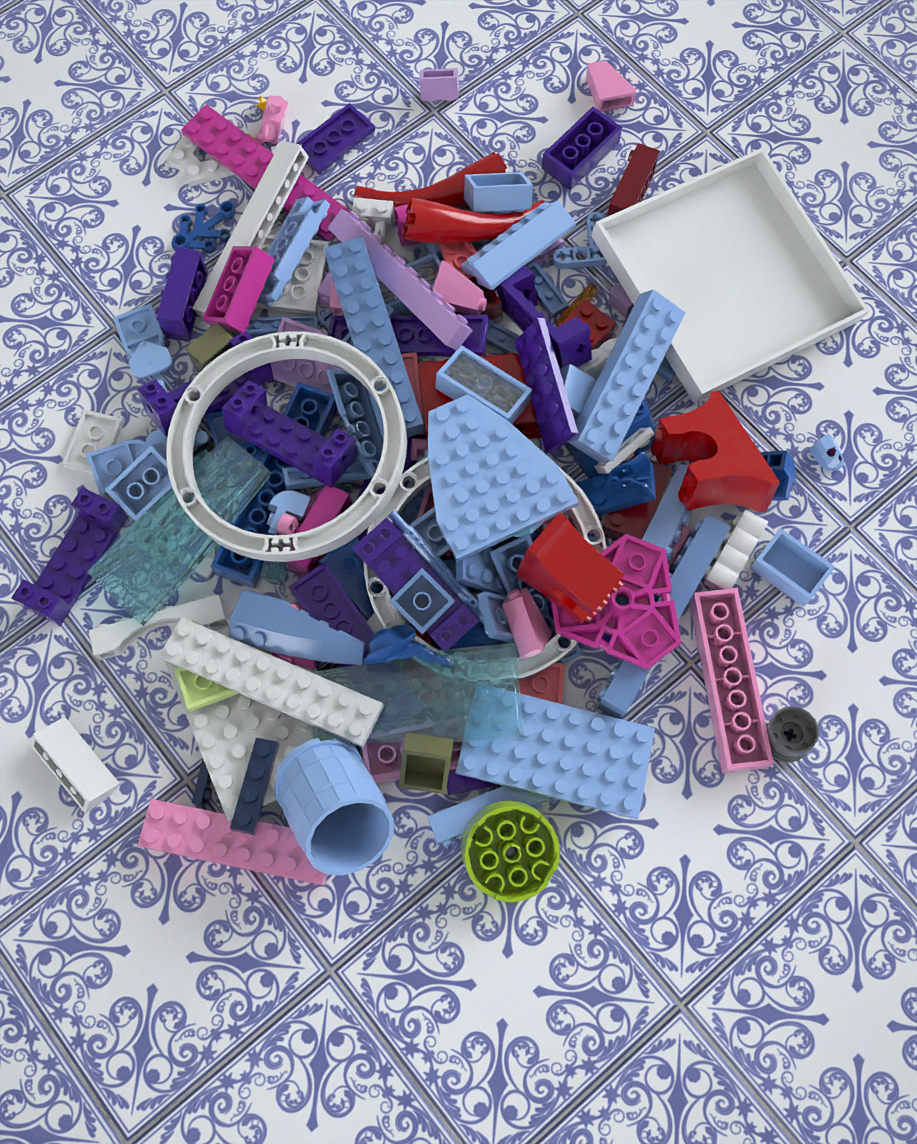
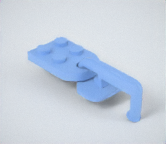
M152 304L113 317L122 345L130 357L129 366L132 374L140 379L152 376L153 380L156 379L168 393L161 372L170 368L172 358L169 350L165 347V338L155 317Z
M159 429L149 433L145 442L132 439L87 453L86 456L100 494L107 493L105 489L151 445L157 444L166 453L168 437H165ZM205 431L197 432L193 447L208 443L211 439L210 435Z

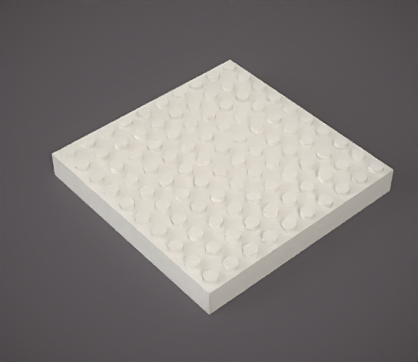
M764 148L601 219L595 223L591 233L593 240L633 305H635L641 293L654 289L686 312L665 357L694 404L709 397L712 391H721L858 323L870 311Z

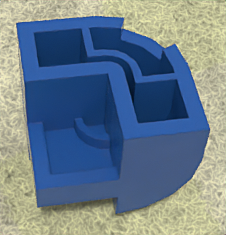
M787 450L760 452L780 482L771 501H789L791 485H795L796 479L792 456Z

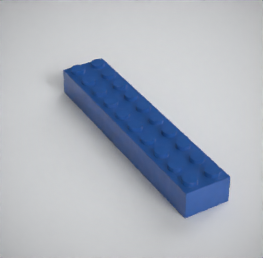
M298 382L283 414L325 437L338 408L334 394ZM265 451L231 525L252 533L274 535L269 533L270 525H267L268 518L272 512L268 510V507L274 496L286 491L282 468L292 466ZM294 489V490H287V491H296V492H299V493H300L301 489ZM220 545L210 567L218 576L255 589L268 561L246 557Z

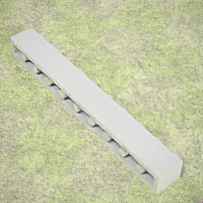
M281 141L192 308L202 319L232 247L257 246L261 249L309 158L301 145Z

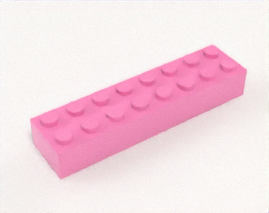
M738 588L694 593L689 603L722 774L768 768L774 762Z
M150 799L137 846L325 886L327 874L313 868L305 852L295 839L290 827L258 821L255 835L231 831L232 821H228L225 814Z

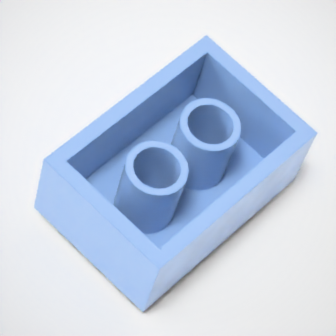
M157 444L151 445L105 489L135 521L142 518L172 489L166 453Z

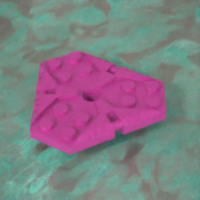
M625 534L600 553L625 574L621 579L624 584L615 594L610 592L611 597L607 600L608 603L600 612L597 611L589 623L584 620L582 624H579L551 601L555 633L596 650L601 648L606 650L608 655L648 670L681 644L674 600H670L672 585L666 550ZM654 596H661V602H655ZM624 597L628 604L624 606L619 605L615 598ZM603 633L612 636L610 642L601 639Z

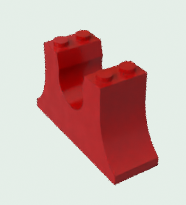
M719 390L712 391L709 399L693 411L659 419L653 441L650 445L651 453L656 457L659 464L675 463L677 461L694 462L688 465L680 490L678 491V498L684 504L687 511L720 504L743 506L758 513L767 511L780 482Z
M559 512L527 549L515 576L541 592L575 621L582 624L584 620L589 623L597 611L600 612L608 603L607 600L611 597L610 592L615 594L624 584L621 579L625 574L589 544L573 527L568 518Z

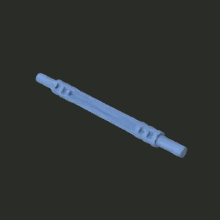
M395 510L387 516L402 531L401 534L406 541L416 550L461 603L485 624L483 614L478 608V601L462 583L456 581V576L418 532L411 525L408 526Z

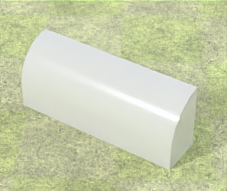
M65 717L33 734L30 746L84 813L102 803L118 788L120 783Z

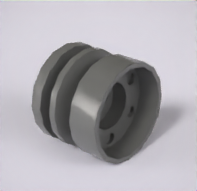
M790 706L780 709L766 725L772 757L780 762L792 763L799 761L815 746L819 738V727L816 719L808 711L800 707ZM785 734L789 735L790 741H787V736H785Z

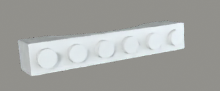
M209 594L197 601H184L179 606H165L160 611L153 613L143 612L139 614V617L131 619L121 618L117 620V623L99 624L95 629L89 630L93 655L99 660L122 655L127 647L138 637L161 626L178 624L181 617L211 630L227 626L229 623L224 602L220 595Z

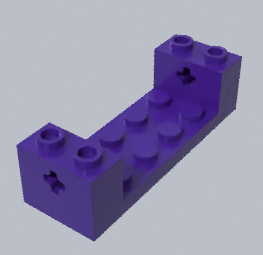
M525 266L521 267L496 287L498 297L502 303V311L522 332L537 318L545 319L559 369L569 364L577 368L592 360L591 350L593 346L589 336L591 330L587 323H583L578 317H575L556 327L553 323H549L545 315L535 308L538 305V292L534 284L536 278L531 269L528 270Z
M245 331L229 340L230 347L233 348L253 339V337ZM271 363L256 367L232 381L215 397L203 417L224 406L248 380L260 386L273 379ZM156 379L137 389L145 412L165 437H168L170 423L177 404L194 379L168 393Z
M250 380L222 407L226 430L330 488L335 485L356 460L355 437L337 428L331 437L327 439L267 405L266 389Z
M83 487L71 503V506L79 515L35 584L23 579L11 597L24 609L60 627L128 519L127 514L119 504Z
M387 517L352 547L394 596L423 568L455 600L426 630L444 652L479 622L472 612L460 602L404 539L401 532Z

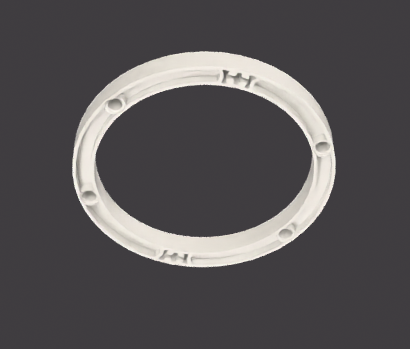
M272 333L245 341L227 350L209 363L185 390L172 416L166 445L168 474L175 495L185 512L205 534L221 546L237 554L258 560L276 562L304 560L328 553L345 545L367 529L383 512L395 493L403 473L407 451L406 426L398 398L388 378L360 350L346 342L318 333ZM280 360H316L331 364L348 372L359 380L372 394L381 410L384 426L383 450L379 465L370 484L356 502L345 512L322 526L289 535H264L245 531L229 524L211 511L203 500L194 477L193 446L201 419L215 397L244 373L264 364ZM385 387L383 391H377L379 388ZM378 489H385L384 493L376 494ZM194 497L192 502L187 503L190 498Z
M428 457L416 463L401 475L398 487L390 502L369 526L368 533L386 517L394 525V522L387 515L393 510L400 514L406 504L420 490L431 483ZM561 470L579 501L578 506L567 512L581 536L601 553L607 547L599 518L582 489L571 477ZM411 480L415 483V486L406 488L403 484L405 481ZM594 533L598 541L591 542L587 538V534ZM364 562V575L368 595L383 628H391L394 625L406 624L396 608L389 602L391 597L388 588ZM379 583L383 586V590L380 593H373L371 587ZM415 634L414 641L452 661L450 667L457 664L458 669L464 671L465 666H468L467 678L462 677V672H456L455 675L451 674V669L445 668L444 672L440 671L442 666L437 663L429 662L416 656L410 657V659L436 675L468 684H503L521 680L545 670L567 654L578 642L564 637L569 641V647L562 648L558 644V639L564 636L557 634L546 644L542 653L522 660L521 657L500 662H474L447 655L433 648Z

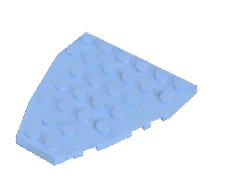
M469 394L429 411L428 462L436 520L457 562L551 519L559 512L563 513L578 506L579 501L559 466L509 421Z

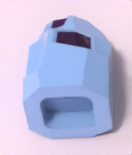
M830 434L819 439L811 447L810 451L822 468L828 471H836L844 465L841 449Z

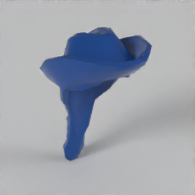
M403 624L394 625L391 628H382L374 634L369 642L370 651L364 659L363 665L380 662L389 663L392 660L406 659L413 656L446 667H450L452 661L446 656H441L431 649H427L425 645H420L419 642L414 641L416 628Z

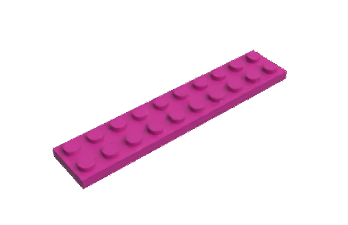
M207 104L181 129L182 135L254 189L257 188L274 156L272 152ZM300 174L282 210L289 214L296 200L309 197L313 202L325 199L330 204V207L327 210V216L318 226L319 230L316 235L330 244L336 236L328 229L329 225L341 209L348 213L350 210Z

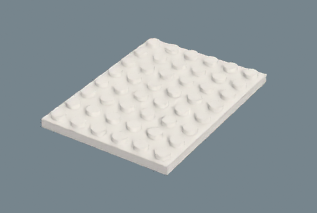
M253 647L272 656V652ZM165 661L228 821L233 819L256 737L277 741L280 744L263 806L276 801L274 795V785L277 779L276 771L279 764L291 750L313 739L319 738L320 742L332 740V738L342 739L240 693L189 712L174 670L179 667ZM295 665L297 667H300L304 670H307L311 673L320 676L316 667L313 670L302 666Z

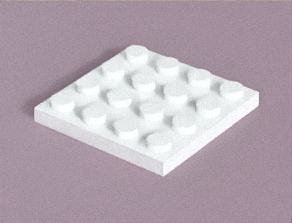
M268 234L261 250L267 253L276 235ZM311 240L309 248L300 259L299 266L294 269L290 282L285 285L282 297L274 302L271 308L257 302L256 308L316 315L319 301L317 290L323 281L327 261L323 248L328 247L329 242Z

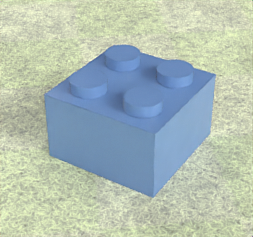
M421 568L389 602L423 634L455 600Z

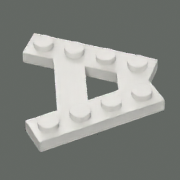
M211 107V108L214 109L216 112H218L220 115H222V113H221L220 110ZM184 135L166 160L169 166L185 173L189 187L235 175L216 159L201 162L196 157L200 147Z

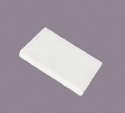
M83 409L62 465L93 474L86 454L116 444L124 420L119 417Z

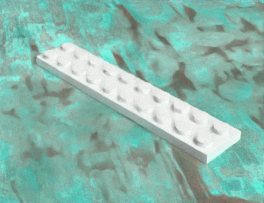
M183 617L179 620L159 655L162 660L360 747H364L384 707L383 703Z

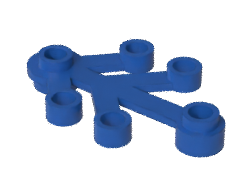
M231 201L222 202L219 206L220 212L205 223L203 221L204 217L208 214L207 207L204 204H198L195 207L194 229L189 234H187L188 228L193 224L189 215H182L179 219L181 224L179 234H176L172 239L171 245L173 250L176 251L177 247L204 249L208 254L215 252L216 246L214 241H194L198 237L220 238L222 242L227 243L231 237L228 229L211 230V228L225 218L232 219L235 216L236 209L234 203Z

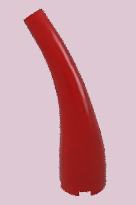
M494 151L433 185L402 192L379 191L373 188L357 186L354 198L393 201L394 208L407 205L410 198L422 199L455 208L468 205L464 199L465 175L506 173L505 169H507V166L498 153L495 154Z
M410 198L405 212L407 213L406 223H403V238L430 244H460L496 239L500 234H503L512 225L519 222L546 201L540 200L532 204L531 209H525L523 212L485 214L422 199Z

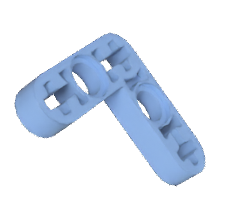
M592 212L587 217L586 229L589 246L560 248L554 252L553 265L556 268L602 266L607 263L604 256L601 258L598 255L601 251L591 236L595 226L592 220L597 222L604 219L601 213ZM584 254L586 259L578 260L576 255Z

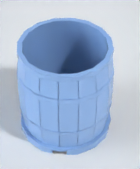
M318 738L309 740L291 750L279 764L276 771L277 779L274 785V795L283 809L295 839L305 852L313 868L327 875H346L360 871L374 863L389 846L394 834V819L386 805L385 798L364 765L355 746L339 738H332V740L321 742Z

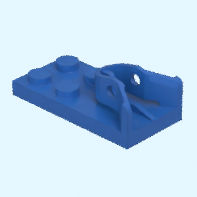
M640 452L638 456L629 462L616 466L609 474H602L576 482L591 502L597 516L656 500L654 467L645 452Z
M355 537L345 545L329 552L319 560L318 565L320 566L324 562L327 564L356 608L368 621L375 612L366 587L364 561L352 549L359 542V539ZM379 583L371 587L373 593H380L383 590V586Z

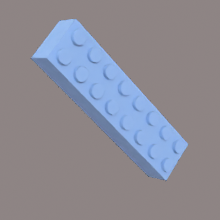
M654 289L639 295L576 421L578 433L568 441V443L599 463L613 462L686 313Z

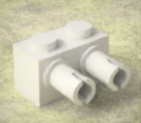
M354 198L352 211L360 217L358 221L366 223L371 230H374V233L383 239L381 243H384L386 231L392 232L393 201Z

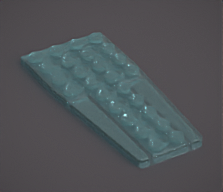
M229 437L224 438L193 467L196 484L203 500L211 511L229 524L235 521L271 475L270 471ZM171 488L121 535L87 573L144 626L190 577L217 542L205 534L188 516L179 503L173 488ZM194 497L190 498L187 503L192 502Z
M516 643L448 649L446 652L443 650L434 651L452 661L450 667L441 666L413 656L406 659L392 660L389 663L360 664L314 672L318 676L383 703L384 707L366 742H405L407 732L454 739L453 742L524 736ZM313 726V738H319L320 742L332 740V738L342 739Z

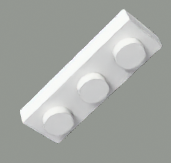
M650 427L638 429L620 445L613 462L598 463L594 466L598 473L609 474L622 461L632 458L635 450L646 446L654 432Z

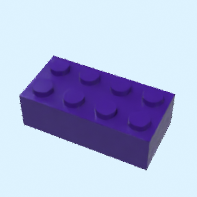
M592 107L543 153L541 169L571 190L620 143L622 127L598 109Z
M176 247L175 254L171 256L170 272L166 274V286L161 291L160 307L156 309L155 317L166 339L190 342L197 313L192 308L207 281L208 271L200 251Z

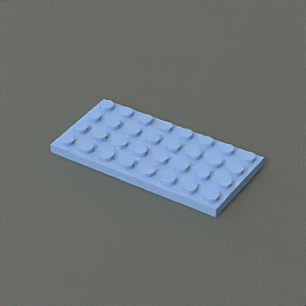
M477 683L455 773L638 819L655 728Z

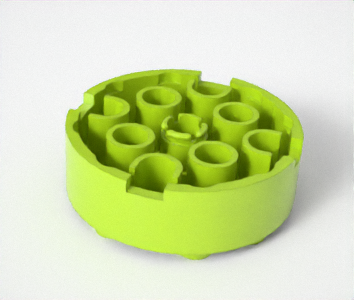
M506 800L492 803L474 815L464 831L461 854L464 866L471 880L481 892L498 901L519 902L536 896L549 884V880L558 868L560 847L553 827L540 812L523 802ZM510 846L516 847L512 855H505L506 850Z

